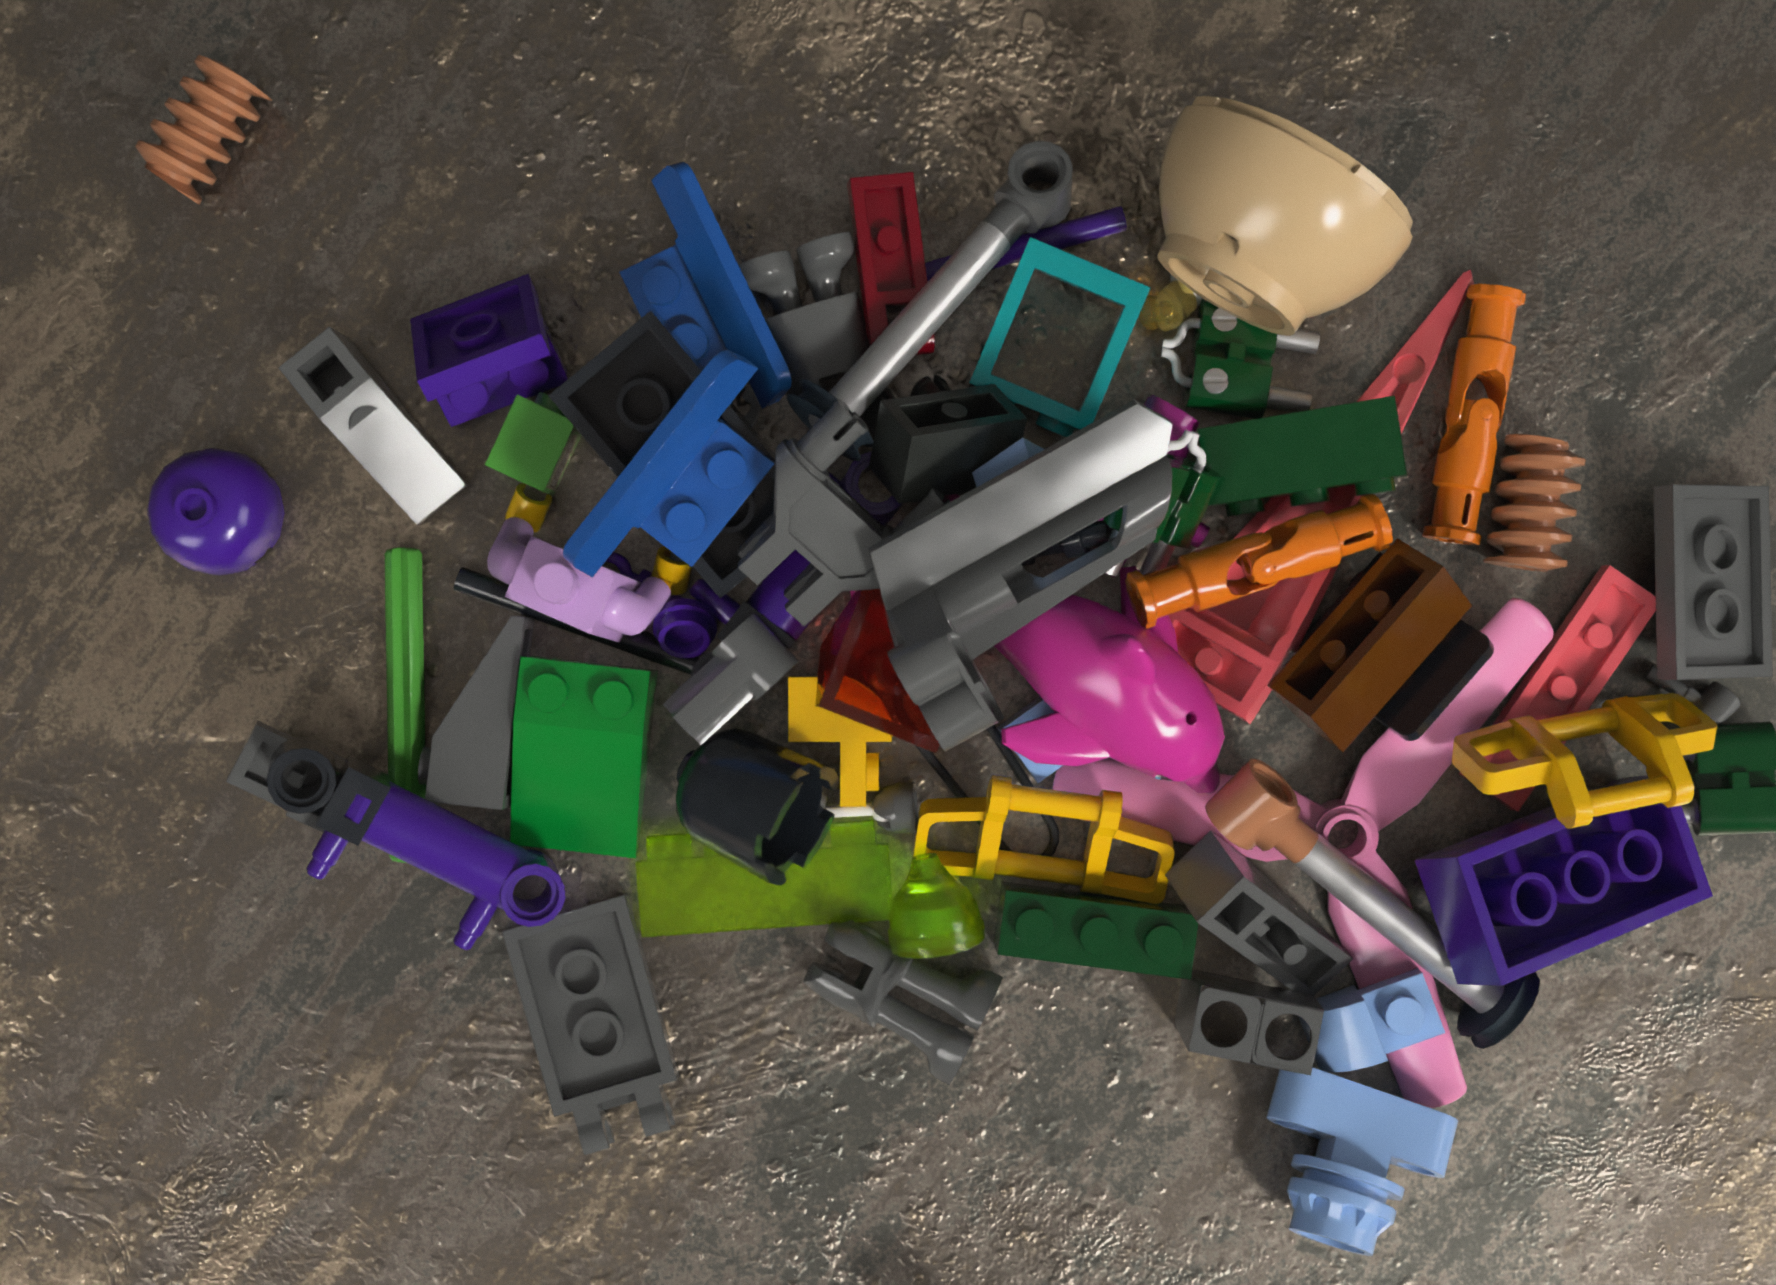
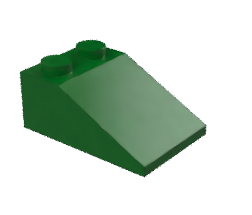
M539 656L520 657L513 719L510 842L519 846L637 858L658 670Z

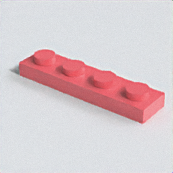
M1611 565L1601 566L1492 725L1528 715L1536 720L1588 710L1655 613L1656 596ZM1509 749L1483 756L1487 761L1494 764L1518 761ZM1461 772L1459 773V775L1467 779ZM1535 786L1490 796L1510 810L1518 812Z

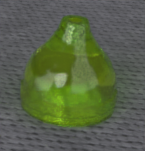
M924 853L912 857L907 878L894 896L889 910L890 929L888 933L892 953L899 957L912 959L933 958L965 951L980 944L985 939V926L975 896L970 889L944 867L936 853Z

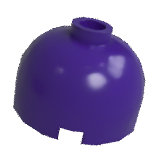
M215 447L184 453L167 464L151 486L147 505L151 534L166 555L189 570L212 575H227L246 571L257 564L254 562L262 558L268 548H273L280 538L285 511L279 486L273 477L268 476L264 468L256 463L257 461L246 454Z

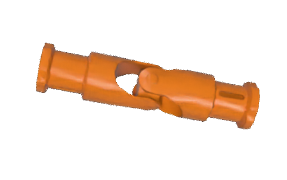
M1472 284L1467 289L1466 296L1472 303L1466 336L1458 339L1445 415L1447 428L1446 433L1441 439L1433 473L1432 484L1438 487L1431 525L1424 526L1422 533L1423 537L1435 541L1467 546H1480L1482 536L1476 532L1482 496L1483 494L1490 493L1497 451L1496 433L1503 420L1516 354V346L1511 343L1517 307L1524 305L1526 294L1522 290L1493 284ZM1475 378L1479 379L1484 385L1488 398H1481L1479 400L1465 399L1467 389Z
M1375 494L1363 495L1360 497L1357 505L1329 514L1321 510L1311 512L1271 527L1265 533L1247 534L1181 555L1177 558V564L1144 575L1137 570L1129 572L1125 579L1129 601L1139 624L1148 629L1156 625L1158 618L1191 607L1194 611L1200 612L1267 589L1277 584L1280 580L1308 576L1340 564L1342 557L1369 548H1373L1378 552L1386 550L1393 541L1390 519L1381 500ZM1236 561L1242 567L1246 577L1238 580H1227L1229 567Z

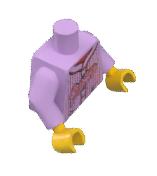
M520 483L516 486L505 513L506 520L491 547L487 559L490 574L509 585L505 595L506 598L589 634L619 643L624 634L632 636L645 630L661 611L665 603L670 600L671 595H679L686 592L693 568L684 561L670 560L671 551L662 546L657 551L651 577L646 578L642 583L604 566L598 570L593 578L576 569L563 557V548L533 536L543 525L552 503V496L547 494L544 501L532 500L523 493L527 485L525 483Z

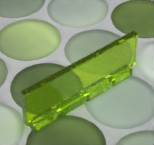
M874 820L832 823L830 827L831 847L819 848L805 868L793 863L784 872L787 879L786 883L780 886L760 879L704 846V856L694 857L693 838L688 833L647 836V860L636 861L641 936L644 938L831 924V922H846L848 920H854L855 922L894 920L889 844H876Z

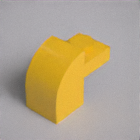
M837 676L788 677V742H840V807H866V791H879V753H866V742H892L890 723L884 708L868 689L846 678Z

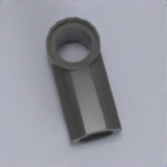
M755 613L730 633L712 651L714 657L685 681L663 704L677 723L701 745L752 698L757 701L799 662Z

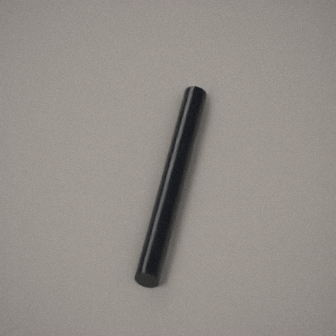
M465 567L459 570L454 583V591L518 614L532 617V619L691 675L696 662L701 656L693 658L671 656L661 648L654 635L644 631L632 636L624 634L620 643L589 634L506 598L508 584Z

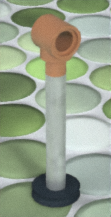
M1250 759L1206 803L1205 809L1210 821L1230 842L1245 850H1252L1257 846L1262 851H1268L1274 847L1465 1001L1458 1015L1457 1029L1460 1035L1471 1036L1475 1047L1484 1049L1499 1043L1517 1028L1533 1007L1540 986V978L1536 972L1503 986L1457 984L1440 932L1298 817L1301 808L1291 786L1276 770L1265 762L1258 759Z

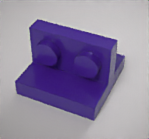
M529 274L410 318L417 382L428 402L437 399L451 427L511 405L517 395L527 399L537 395L539 392H545L558 387L569 379L564 362L543 319L538 293Z

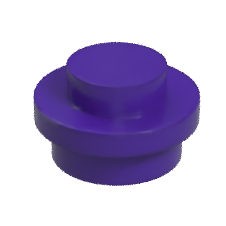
M687 598L674 599L666 602L658 615L653 619V633L659 645L667 654L677 658H693L705 652L709 644L714 640L717 633V618L712 609L700 601Z

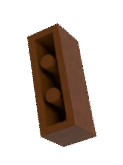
M1397 538L1269 683L1268 687L1302 723L1341 752H1344L1472 607V604L1444 566Z

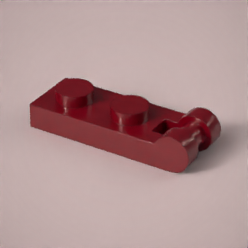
M913 172L853 177L847 182L868 348L888 327L886 308L907 306L928 282ZM934 334L915 355L934 353Z

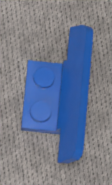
M682 161L666 166L651 181L678 235L675 240L676 245L619 273L641 318L654 308L703 368L716 354L723 350H729L744 356L755 365L758 370L751 377L749 383L761 408L764 409L778 402L791 388L792 380L789 368L693 170L687 163Z
M729 350L719 352L709 361L567 541L563 549V557L570 564L593 578L633 527L637 529L641 527L689 566L693 567L775 464L770 457L720 418L758 368L744 356Z

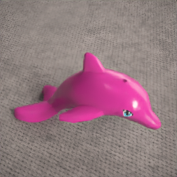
M958 494L946 495L943 501L946 502L948 499L953 501L960 496ZM1136 566L1120 569L1121 613L1098 602L1070 595L994 645L1054 711V713L1001 729L1003 745L1035 763L1076 767L1112 758L1155 779L1182 781L1197 793H1214L1220 784V770L1216 760L1225 735L1214 695L1197 671L1178 654L1176 633L1169 615L1158 618L1156 625L1148 629L1139 624L1130 604L1125 583L1127 573L1135 570L1139 571ZM880 589L850 591L852 603L867 619L889 630Z

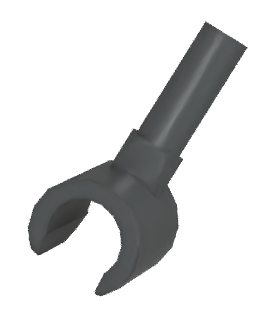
M1651 666L1644 678L1669 693L1685 697L1717 724L1725 722L1741 705L1740 700L1728 688L1715 681L1700 694L1692 686H1688L1679 680H1657V668L1655 666Z

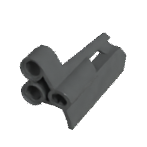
M1132 400L868 548L884 603L888 627L894 643V648L887 651L888 658L908 695L915 705L918 704L933 735L945 752L1004 719L995 698L973 659L1156 540L1157 527L1160 526L1165 518L1172 492V468L1167 452L1173 424L1166 417L1138 401ZM1123 507L1118 535L1103 545L1045 577L1034 576L1021 565L1022 562Z

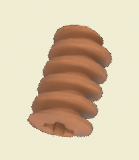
M198 55L194 63L205 77L204 82L183 76L179 84L191 99L190 102L187 103L169 97L164 105L176 122L172 124L153 119L150 127L161 140L160 145L139 140L135 147L147 162L144 166L146 169L197 204H200L202 198L191 182L196 180L211 185L215 183L217 178L206 164L207 159L228 164L232 157L220 142L221 139L226 138L243 143L246 136L235 122V119L241 117L257 122L261 116L249 99L251 96L272 101V99L222 62Z
M1528 434L1506 435L1504 439L1505 444L1521 454L1506 456L1501 459V470L1516 477V479L1496 484L1495 491L1497 495L1510 501L1512 504L1492 509L1491 518L1508 529L1492 532L1487 535V544L1503 552V555L1483 559V562L1501 567L1537 572H1547L1548 570L1567 567L1568 560L1551 552V546L1572 542L1573 535L1556 527L1555 524L1556 520L1575 517L1577 514L1576 509L1560 501V496L1581 491L1582 485L1564 476L1565 469L1585 466L1586 459L1569 451V443L1563 440Z

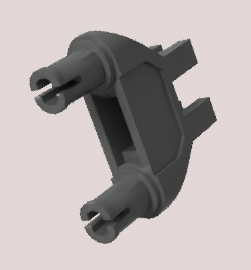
M837 399L833 406L800 440L795 438L790 440L784 439L776 447L774 512L737 550V555L742 558L738 562V568L757 585L795 549L810 562L784 590V596L789 600L785 604V610L804 627L841 592L879 589L868 548L951 502L949 499L944 502V495L933 487L928 492V495L895 528L889 525L884 527L829 476L827 468L861 435H864L869 430L865 422L855 411L852 414L848 412L850 407L841 399Z

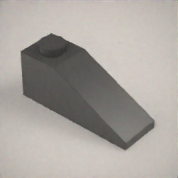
M511 616L432 736L431 747H424L422 749L418 766V782L420 785H427L426 800L436 803L503 810L511 806L513 719L520 657L531 655L535 620L532 617Z
M1211 830L1165 874L1197 923L1292 991L1315 996L1353 960L1351 955L1250 860Z

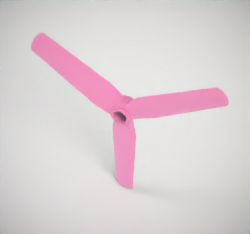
M1510 599L1480 630L1494 645L1493 655L1419 739L1406 741L1390 729H1387L1361 757L1342 799L1330 800L1320 805L1293 790L1297 797L1298 805L1301 808L1298 817L1328 842L1329 832L1334 824L1347 819L1356 821L1358 834L1355 841L1348 847L1338 850L1411 909L1412 905L1406 888L1376 852L1379 841L1378 831L1422 801L1451 765L1454 738L1457 735L1480 729L1552 640L1554 632L1547 617L1538 608L1523 599ZM1109 758L1076 767L1062 766L1056 770L1053 790L1099 796L1101 790L1122 792L1121 817L1165 829L1172 834L1173 841L1195 846L1211 830L1245 857L1265 862L1287 859L1274 847L1268 851H1262L1257 846L1252 850L1240 848L1224 837L1210 821L1205 809L1206 803L1234 775L1220 774V784L1214 793H1197L1182 781L1155 779ZM1327 891L1328 914L1341 946L1353 958L1349 965L1359 989L1419 968L1423 973L1445 1030L1444 1034L1386 1054L1403 1098L1429 1108L1441 1107L1460 1099L1466 1093L1467 1086L1433 976Z

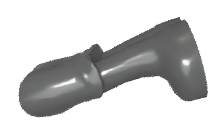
M854 920L831 922L824 938L825 942L843 952L844 955L855 958L865 964L857 980L854 981L838 970L812 962L803 982L826 1001L859 1017L861 1022L867 1023L873 1028L879 1023L911 1042L927 1056L929 1072L936 1079L950 1085L972 1044L974 1034L964 1028L932 1018L888 993L898 985L946 1011L959 1022L978 1031L1003 977L984 969L977 971L966 979L952 977L914 960L912 954L905 953L887 944L885 938L869 926L856 923Z

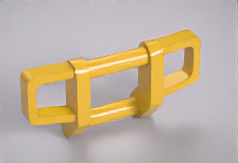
M1679 694L1625 696L1605 700L1602 708L1536 720L1528 715L1508 719L1502 723L1457 735L1453 742L1452 764L1480 792L1487 795L1545 784L1557 820L1567 829L1589 825L1593 817L1658 803L1664 804L1667 808L1689 804L1693 800L1694 785L1683 756L1712 750L1715 743L1717 723ZM1660 722H1672L1680 728L1669 730ZM1608 732L1611 737L1646 766L1648 779L1588 791L1574 754L1561 741ZM1509 749L1518 761L1494 764L1487 761L1483 756Z
M992 775L985 797L927 799L921 803L913 847L912 868L918 873L968 876L985 880H993L994 874L1079 885L1080 892L1105 894L1158 904L1165 898L1169 881L1165 874L1172 868L1175 851L1173 836L1169 831L1121 817L1122 792L1101 790L1099 796L1014 785L1012 784V777ZM1008 810L1091 821L1083 861L999 850L1003 824L1008 815ZM981 821L976 853L931 850L926 846L929 828L934 823ZM1112 838L1158 852L1153 875L1148 878H1141L1106 871Z

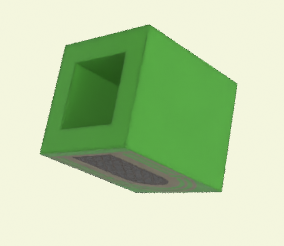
M539 392L535 402L517 395L485 466L554 496L581 438V434L547 394Z

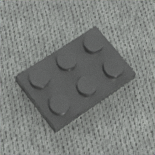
M1654 486L1657 680L1773 677L1769 486Z

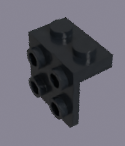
M1381 552L1373 558L1364 570L1352 579L1349 587L1322 618L1312 624L1298 650L1383 555ZM1460 619L1376 714L1374 719L1406 741L1419 739L1494 653V645L1485 634Z

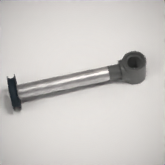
M1035 141L1025 144L1015 151L1009 161L1008 179L994 194L996 207L830 392L818 384L805 379L800 380V387L802 389L800 395L787 394V401L792 410L809 429L833 406L837 399H841L850 407L848 411L850 414L855 411L861 416L1024 232L1037 233L1040 229L1056 226L1065 219L1071 209L1073 166L1069 155L1060 146L1051 142ZM1036 181H1046L1053 184L1052 187L1045 190H1034L1028 187L1030 183ZM867 431L864 435H861L841 455L853 461H860L861 455L858 448L861 445L873 447L874 441L870 433Z

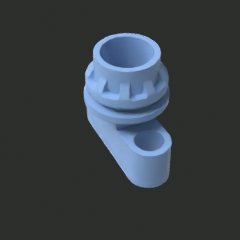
M1313 1067L1311 1076L1279 1070L1266 1118L1280 1126L1319 1139L1315 1156L1294 1154L1291 1166L1302 1172L1303 1177H1291L1287 1187V1193L1293 1208L1289 1230L1308 1239L1338 1249L1373 1256L1377 1237L1394 1224L1397 1212L1393 1207L1386 1204L1387 1199L1402 1200L1405 1190L1399 1184L1386 1179L1389 1164L1419 1174L1444 1178L1458 1120L1446 1113Z

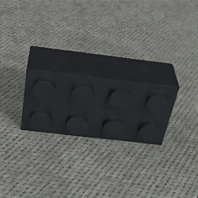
M653 308L548 396L612 472L619 477L704 368ZM731 403L720 418L775 463V453L736 406ZM775 464L693 565L720 599L747 577L738 568V562L742 558L737 555V550L774 512Z

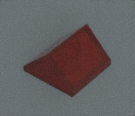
M880 589L857 590L820 646L815 706L922 749L937 753L940 744L928 726L918 704L915 705L908 695L888 658L887 651L894 648V643L888 627Z

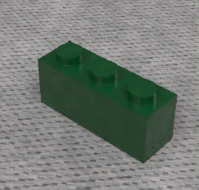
M1395 396L1198 429L1200 447L1206 454L1205 466L1222 476L1209 506H1225L1227 517L1265 511L1264 499L1288 495L1291 507L1330 501L1328 489L1354 485L1356 497L1391 492L1396 490L1395 478L1407 477Z
M1001 881L993 944L997 955L1191 980L1198 923L1186 905L1165 902L1152 904L1104 894H1091Z

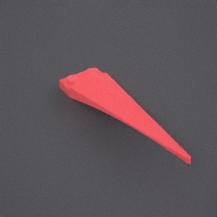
M1471 269L1462 273L1400 351L1357 400V402L1395 396L1401 434L1467 298L1468 286L1474 283ZM1351 485L1328 489L1330 501L1291 507L1289 495L1271 498L1265 504V511L1258 512L1234 539L1251 533H1265L1271 527L1318 510L1329 514L1357 505L1361 496L1356 497L1355 486ZM1236 561L1229 567L1227 580H1238L1246 577L1242 567ZM1338 565L1308 576L1280 580L1272 587L1200 612L1194 611L1191 607L1169 615L1176 633L1178 654L1197 671L1214 695L1218 706L1245 722L1252 723L1272 691L1268 687L1269 683L1297 653Z

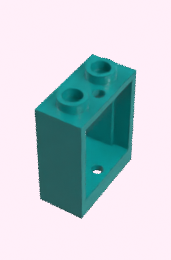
M1030 237L969 383L975 386L995 384L1014 405L1018 403L1040 412L1035 424L1062 436H1070L1075 428L1082 429L1093 423L1151 287ZM1034 270L1123 307L1079 410L991 374Z

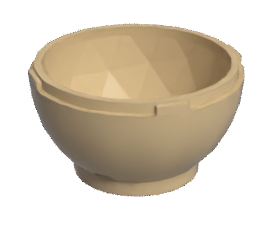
M1197 96L1191 106H1186L1181 111L1167 140L1160 168L1159 202L1166 238L1157 254L1158 260L1173 277L1194 293L1253 326L1279 335L1291 336L1295 334L1306 318L1337 309L1369 291L1393 269L1411 244L1413 236L1410 230L1413 220L1406 206L1390 187L1344 151L1318 135L1278 115L1232 99Z

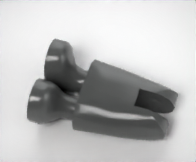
M841 232L821 237L805 243L796 249L800 266L808 280L815 302L806 306L802 304L790 251L769 253L739 264L750 290L763 293L773 307L775 316L769 317L765 321L789 368L792 380L790 390L792 394L797 396L802 393L800 380L807 379L821 386L819 382L821 378L843 372L844 376L868 349L865 321L858 292H852L843 295L840 283L841 270L851 259L855 251V245L850 232Z

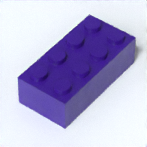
M1648 775L1621 778L1595 789L1648 779ZM1658 803L1593 817L1589 825L1567 829L1557 820L1554 809L1550 806L1415 860L1456 982L1463 985L1503 986L1713 897L1681 805L1667 808L1664 804Z

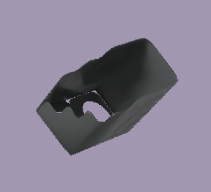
M1192 970L1191 980H1181L1175 1025L1189 1052L1311 1076L1324 1009L1315 996L1311 994L1266 986L1257 982L1200 970ZM1202 986L1209 987L1201 991ZM1256 997L1266 999L1262 1006ZM1229 1001L1235 1003L1244 1011L1247 1018V1030L1242 1040L1234 1045L1204 1037L1201 1030V1018L1205 1010L1213 1003ZM1294 1014L1300 1016L1310 1027L1309 1044L1306 1043L1304 1054L1297 1059L1276 1057L1266 1045L1265 1034L1267 1027L1273 1019L1280 1015Z

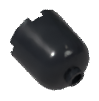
M737 728L723 730L713 734L704 744L700 745L696 750L690 751L681 761L676 776L678 783L676 813L685 831L696 841L770 884L781 886L787 881L784 872L793 863L805 868L823 844L835 816L834 813L825 809L829 789L832 791L838 790L840 780L835 769L758 734Z

